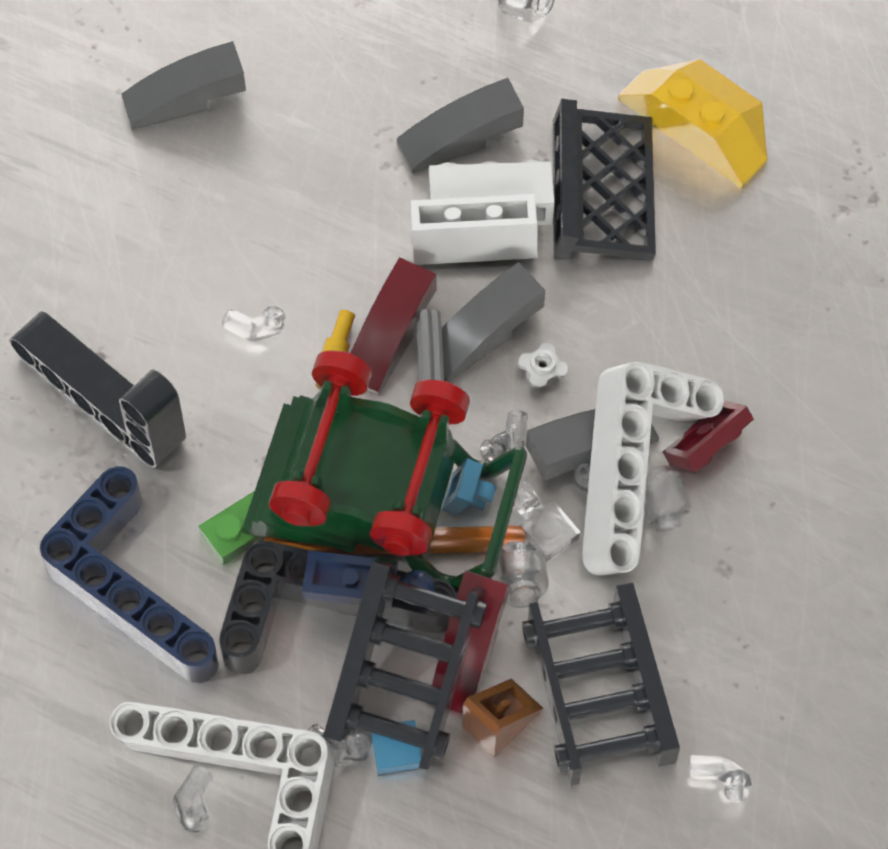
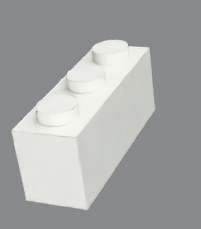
M525 160L519 163L486 161L481 164H456L448 162L441 165H429V200L535 194L537 225H553L554 191L551 161Z
M535 194L410 201L414 264L416 265L538 258Z

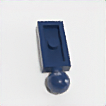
M309 550L302 597L304 599L360 605L371 564L378 558ZM397 564V568H396V571H395V574H396V575H397V571H398V564ZM412 570L401 577L403 582L435 591L434 580L425 571ZM387 601L385 608L392 609L393 602Z

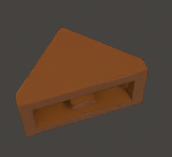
M511 678L469 696L463 703L462 727L495 757L544 708Z

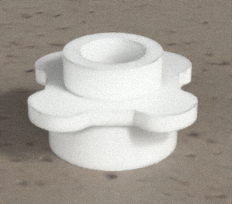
M542 343L536 351L530 354L523 353L518 358L519 368L526 370V377L533 387L543 388L550 386L556 382L558 377L562 378L567 374V363L560 361L555 354L556 348L551 343ZM545 363L547 366L545 368H542L539 366V364Z

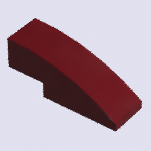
M401 257L398 258L374 301L350 352L370 366L372 375L367 391L377 396L381 393L417 332V313L426 309L437 291L436 273Z
M466 570L456 598L466 601L469 591L478 586L484 588L481 601L487 602L488 607L481 628L473 627L450 710L463 714V703L469 696L479 693L499 632L497 629L511 590L509 584ZM450 617L443 642L454 645L461 621L460 618ZM438 659L432 682L433 686L442 687L449 662Z

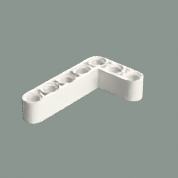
M637 361L608 368L599 376L582 549L583 563L591 574L604 576L627 573L633 570L639 562L652 416L687 423L718 415L723 408L724 396L716 382L707 378Z
M124 702L112 711L109 718L111 733L127 748L134 751L281 775L268 837V849H282L284 842L288 838L295 836L302 838V849H318L335 764V755L332 748L318 733L139 702ZM135 717H143L142 729L133 736H126L125 728L127 723ZM179 724H186L188 727L186 737L181 742L170 743V731ZM223 731L231 732L232 740L230 745L222 751H214L212 748L214 738ZM275 739L277 742L275 752L270 757L258 758L256 756L258 745L263 740ZM311 746L321 748V757L316 764L311 766L301 765V755L306 748ZM301 791L312 793V802L306 810L302 812L292 811L291 802L297 793Z

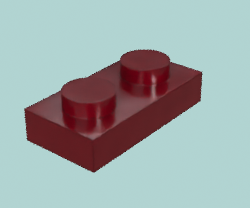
M724 401L723 408L718 415L698 420L662 452L669 465L695 472L708 465L712 460V456L724 445L736 440L741 435L742 430L754 418L746 405Z

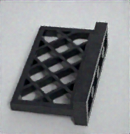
M561 98L553 119L554 257L570 259L572 252L647 260L654 259L656 255L652 117L577 109V100ZM582 123L596 124L604 134L593 141L582 130ZM624 128L641 129L642 139L633 146L619 132ZM609 139H612L624 151L615 160L600 148ZM591 153L605 166L596 175L586 168L582 161ZM629 158L633 159L642 168V174L636 179H633L620 167ZM611 172L625 185L616 194L612 193L600 181ZM591 187L606 200L597 209H594L583 198V193ZM630 192L643 202V208L636 214L621 201ZM610 207H613L627 220L616 229L601 216ZM594 222L607 236L601 241L584 239L583 228ZM633 226L644 237V245L630 244L621 234Z

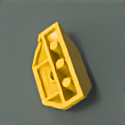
M701 59L645 70L618 95L620 102L640 116L652 117V125L741 189L767 162L763 103Z

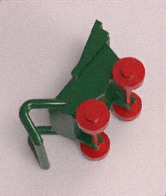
M328 350L319 353L311 375L314 381L322 387L321 391L313 398L302 395L300 397L293 396L291 405L283 404L243 524L242 533L328 546L351 553L355 551L357 544H361L404 557L412 570H422L427 572L432 578L448 582L454 588L455 593H458L464 572L457 576L444 574L427 560V555L453 466L455 464L459 467L468 458L483 464L479 478H495L509 470L484 563L467 570L490 579L493 578L527 459L525 448L516 446L490 461L477 460L453 439L451 430H449V425L463 422L467 415L470 398L461 388L444 380L427 379L417 382L410 400V406L419 415L417 416L388 403L351 397L362 395L367 391L372 375L370 366L349 352Z

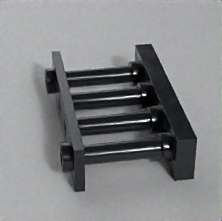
M380 557L371 564L323 737L341 742L350 734V731L356 732L358 729H362L424 749L419 768L428 770L436 758L443 760L450 733L444 732V728L473 627L481 628L488 603L481 601L484 588L478 586L469 591L467 600L464 601L401 581V576L395 574L398 562ZM396 598L460 618L461 621L454 645L389 625V620L382 618L387 601L393 602ZM382 642L449 662L442 687L439 688L376 668V663L370 661L374 645L381 646ZM371 685L435 705L436 708L429 731L364 711V706L358 704L362 688L369 689Z
M634 583L616 586L613 603H608V608L548 621L542 620L538 602L530 603L528 620L522 621L523 636L527 648L533 646L535 648L559 744L554 745L556 764L559 772L567 771L570 786L579 784L582 770L580 763L646 749L648 753L655 752L658 767L676 763L680 745ZM612 626L614 630H621L624 643L619 644V649L557 662L553 661L548 642L549 638ZM621 666L625 670H632L635 684L631 685V690L564 703L559 679ZM634 707L636 711L643 710L647 726H643L641 732L575 745L569 721Z

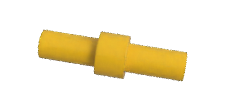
M344 309L339 311L332 335L326 338L322 352L328 350L349 351L350 345L347 341L355 319L353 312ZM317 383L315 384V386L321 390L322 387Z

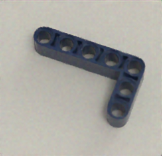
M124 466L109 468L100 475L41 540L39 549L47 574L184 679L192 683L209 681L216 674L219 664L216 646L211 635L101 554L133 519L142 505L138 481L133 471ZM116 490H129L125 496H111ZM91 520L101 521L99 525L91 529L82 527ZM59 552H71V555L64 560L53 559ZM91 577H105L104 581L100 584H86L87 580ZM126 601L139 602L137 607L132 610L124 611L119 609L121 604ZM163 625L173 628L169 634L164 636L152 634L156 628ZM194 651H204L207 653V656L198 662H191L186 659Z

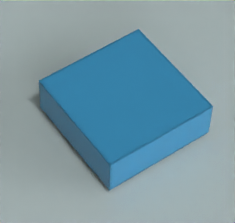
M415 720L400 722L416 727ZM371 733L378 775L419 768L422 757L420 748Z

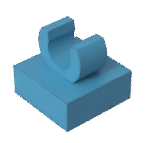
M467 458L452 473L442 511L458 516L468 506L483 511L486 502L492 503L496 486L490 482L479 480L483 464Z

